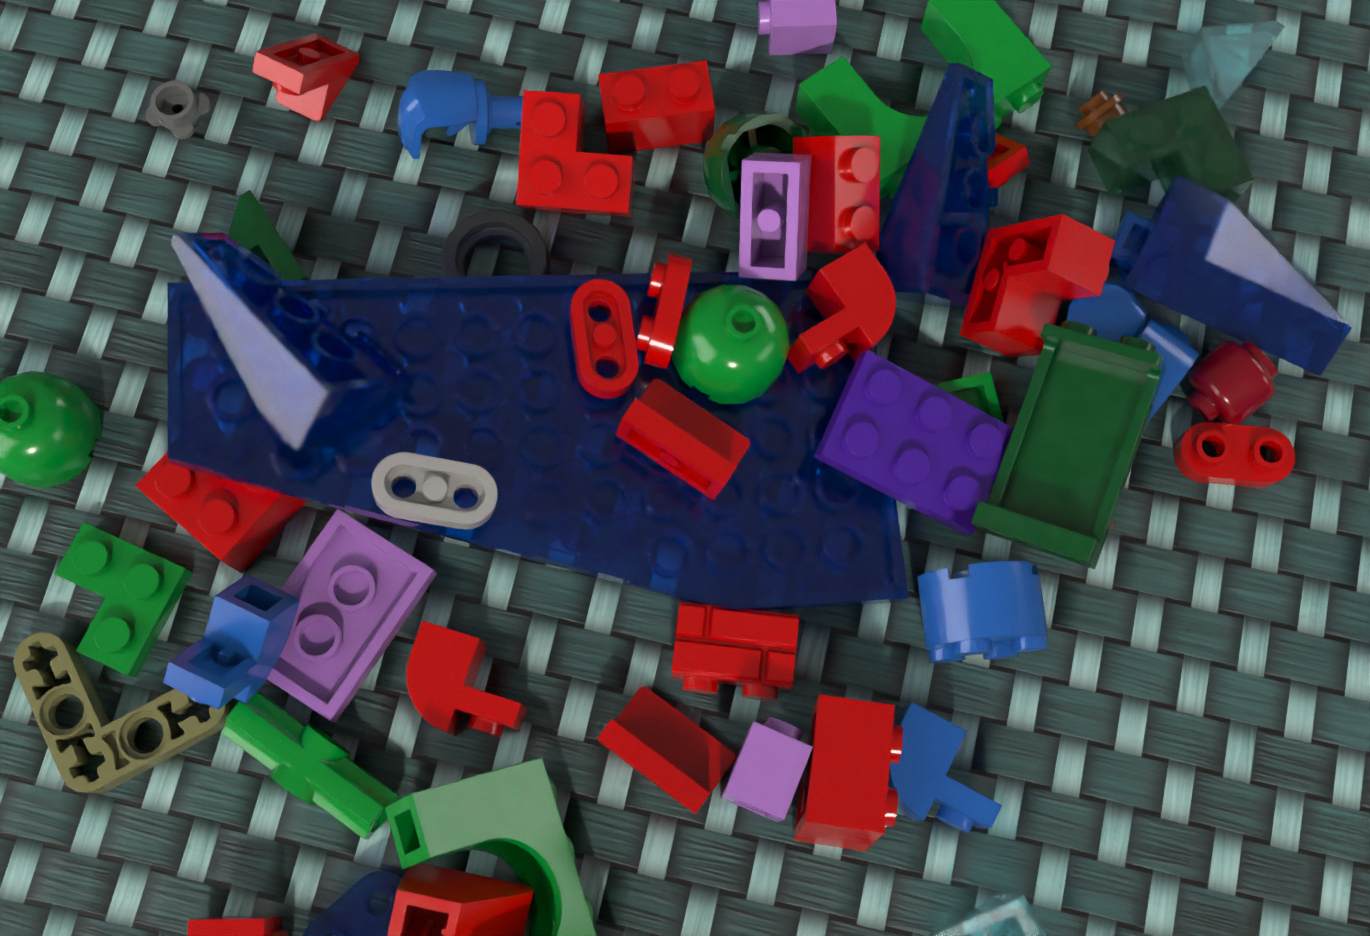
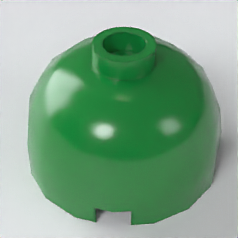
M721 284L701 292L682 311L672 351V361L682 381L691 389L694 385L700 392L710 395L708 397L709 400L719 404H743L762 396L782 373L790 349L789 327L780 308L764 293L745 285Z
M27 371L9 376L0 381V473L20 484H28L37 488H48L66 483L85 470L93 459L89 454L94 448L95 439L101 440L103 430L99 409L89 395L68 380L47 372Z

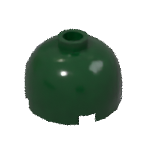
M769 111L741 113L724 122L709 140L703 157L704 181L711 199L731 217L740 220L742 160L755 152L793 154V137H809L807 132L802 127L795 126L788 119L789 117Z

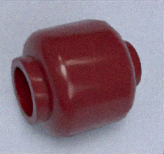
M1224 341L1189 369L1187 375L1188 382L1193 392L1186 398L1196 412L1207 422H1211L1218 417L1225 423L1238 425L1272 399L1275 394L1273 378L1278 375V371L1270 359L1250 341H1245L1241 345L1234 341Z

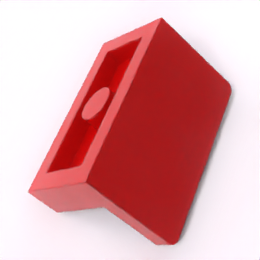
M658 378L651 381L639 400L635 398L623 415L615 433L625 442L712 500L716 498L726 485L751 444L747 437Z
M644 686L637 690L615 721L611 719L597 737V740L603 746L695 815L736 757L733 751Z

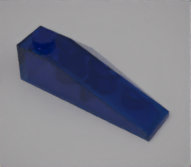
M959 62L949 63L880 232L879 251L876 253V258L892 282L896 299L966 310L987 232L990 229L989 207L998 206V187H989L987 157L992 155L996 149L993 79Z
M1178 174L1175 175L1118 273L1123 285L1243 342L1250 341L1259 349L1321 376L1352 329L1342 316L1227 198Z
M225 233L174 234L171 244L254 403L264 417L277 429L280 437L296 451L344 443L412 389L416 380L377 341L363 331H359L354 337H351L327 319L331 311L328 306L316 298L307 301L285 290L280 286L283 281L280 272Z

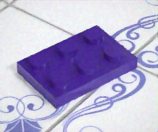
M866 350L859 354L814 458L947 527L967 535L974 533L976 527L971 522L978 502L987 503L1014 428L875 353Z

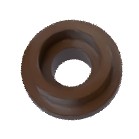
M1103 89L1077 109L1083 118L1074 125L1079 131L1084 128L1091 138L1097 136L1128 112L1121 102L1125 96L1121 91H1118L1110 97L1107 91Z

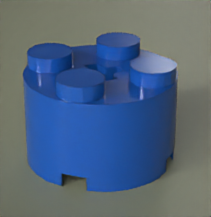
M1028 561L983 562L968 564L969 570L954 573V579H950L949 568L934 570L918 576L925 646L929 652L930 663L961 661L966 659L965 656L983 654V660L1018 657L1019 653L1049 649L1047 641L1048 630L1037 564L1031 566V562Z

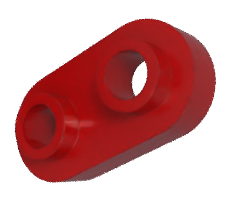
M669 253L666 264L656 261L654 263L647 296L657 298L653 317L642 316L636 338L637 350L645 352L644 364L664 369L668 367L685 300L692 258Z
M605 279L590 280L582 284L575 291L569 310L577 376L587 392L599 398L611 399L623 395L630 389L639 368L630 301L625 291L616 283ZM592 309H601L606 312L609 319L604 322H596L590 318L588 312ZM602 363L610 364L616 370V375L612 378L602 377L598 374L596 366Z
M1202 422L1193 425L1177 439L1173 450L1175 464L1181 473L1193 481L1257 488L1269 487L1284 479L1292 471L1295 464V452L1289 439L1278 430L1268 427ZM1203 441L1214 445L1217 451L1216 457H1210L1205 454L1202 449ZM1260 447L1268 448L1272 452L1273 463L1267 462L1261 457Z

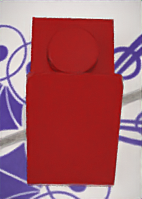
M313 33L256 51L252 72L272 81V86L277 90L276 101L279 104L314 121H321L357 67L360 54Z

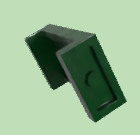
M1063 321L1061 327L1045 323L1040 334L1044 341V346L987 503L978 502L971 524L981 532L1095 570L1162 383L1166 367L1163 356L1155 352L1156 346L1145 340L1131 336H1121L1119 342L1096 337L1097 331L1094 328L1079 322Z

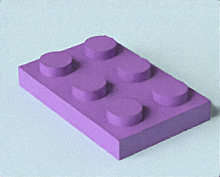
M337 509L280 589L299 598L300 602L288 640L267 679L329 721L336 723L437 573L429 566Z

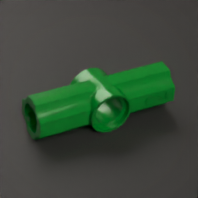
M258 691L247 703L239 701L226 717V723L221 733L272 771L269 775L272 779L302 801L313 806L315 803L330 813L334 819L363 839L369 840L388 819L385 807L398 801L400 798L399 794L349 758L351 753L341 744L309 723L306 726L291 716L287 710L282 709L268 696Z

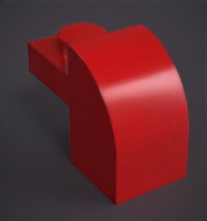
M866 243L818 271L807 288L806 293L825 320L800 334L789 349L787 358L798 374L815 363L821 370L825 369L847 353L856 362L859 354L866 350L871 351L889 330L896 309L895 291L888 274Z
M422 621L406 670L408 693L419 714L434 727L455 737L464 714L470 716L467 727L493 736L501 737L505 727L520 732L527 711L525 706L519 702L473 688L487 646L479 638Z

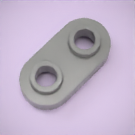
M400 452L384 458L376 466L371 480L373 497L378 507L389 516L399 519L464 530L474 529L490 519L497 503L498 492L493 477L484 468L470 463ZM400 480H408L416 486V490L411 496L401 498L393 493L392 488L394 484ZM461 491H470L477 497V503L471 508L464 509L456 505L454 497Z

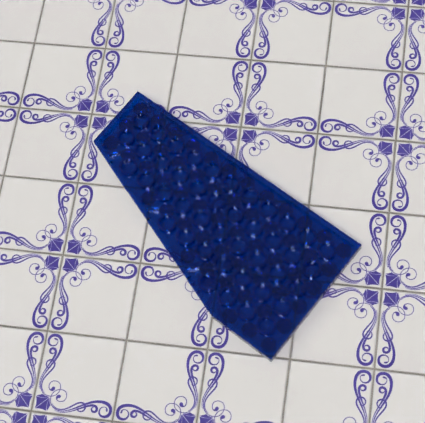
M805 270L796 281L739 277V271L690 272L682 309L683 311L701 292L718 285L735 284L748 286L764 293L780 308L789 327L790 348L800 334L825 320L806 293L807 288L819 270ZM651 273L167 283L168 459L172 465L697 604L714 605L732 610L768 611L902 602L909 598L896 500L814 458L855 365L849 353L825 369L821 370L815 363L799 374L787 358L782 373L762 396L743 404H719L709 400L708 397L710 395L700 392L694 385L691 389L682 381L672 361V355L667 369L644 364L645 352L637 350L639 368L630 389L619 397L604 399L587 392L577 376L569 318L573 295L582 284L594 279H605L619 285L625 291L630 301L636 340L642 316L653 317L657 298L647 296ZM592 309L588 312L590 318L596 322H604L609 319L606 312L601 309ZM875 346V347L871 350V352H873V353H875V354L877 355V349H876V346ZM602 363L596 366L598 374L602 377L612 378L616 375V370L610 364ZM655 378L662 380L750 440V447L714 500L615 435L620 421L635 398L639 400L648 385ZM400 452L474 464L484 468L493 477L498 492L496 507L486 523L477 528L466 530L395 518L384 513L374 500L371 485L373 472L384 458ZM400 480L392 488L393 493L401 498L411 496L416 490V486L408 480ZM461 491L455 495L454 502L457 506L467 509L477 503V497L470 491Z

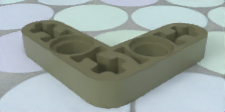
M38 632L24 639L19 644L14 655L13 663L16 675L61 778L69 788L76 792L100 794L109 791L216 734L224 728L226 717L235 706L232 699L219 710L210 706L209 714L211 718L208 720L198 716H191L177 723L173 716L168 713V709L171 708L172 713L184 715L198 706V702L190 699L187 694L173 689L110 723L83 661L71 641L52 633ZM45 648L58 653V656L50 661L51 669L55 678L64 681L71 679V683L56 686L49 672L36 669L35 665L43 660L41 650ZM77 696L83 703V717L75 727L64 730L56 721V709L65 698ZM155 719L162 726L163 739L159 747L153 752L144 754L135 746V731L144 721ZM179 726L185 731V734H183L182 736L180 734ZM92 732H95V736H93V737H87V736H89ZM83 739L90 754L104 756L105 762L97 768L98 779L93 776L82 775L81 769L89 764V758L83 746H68V742Z

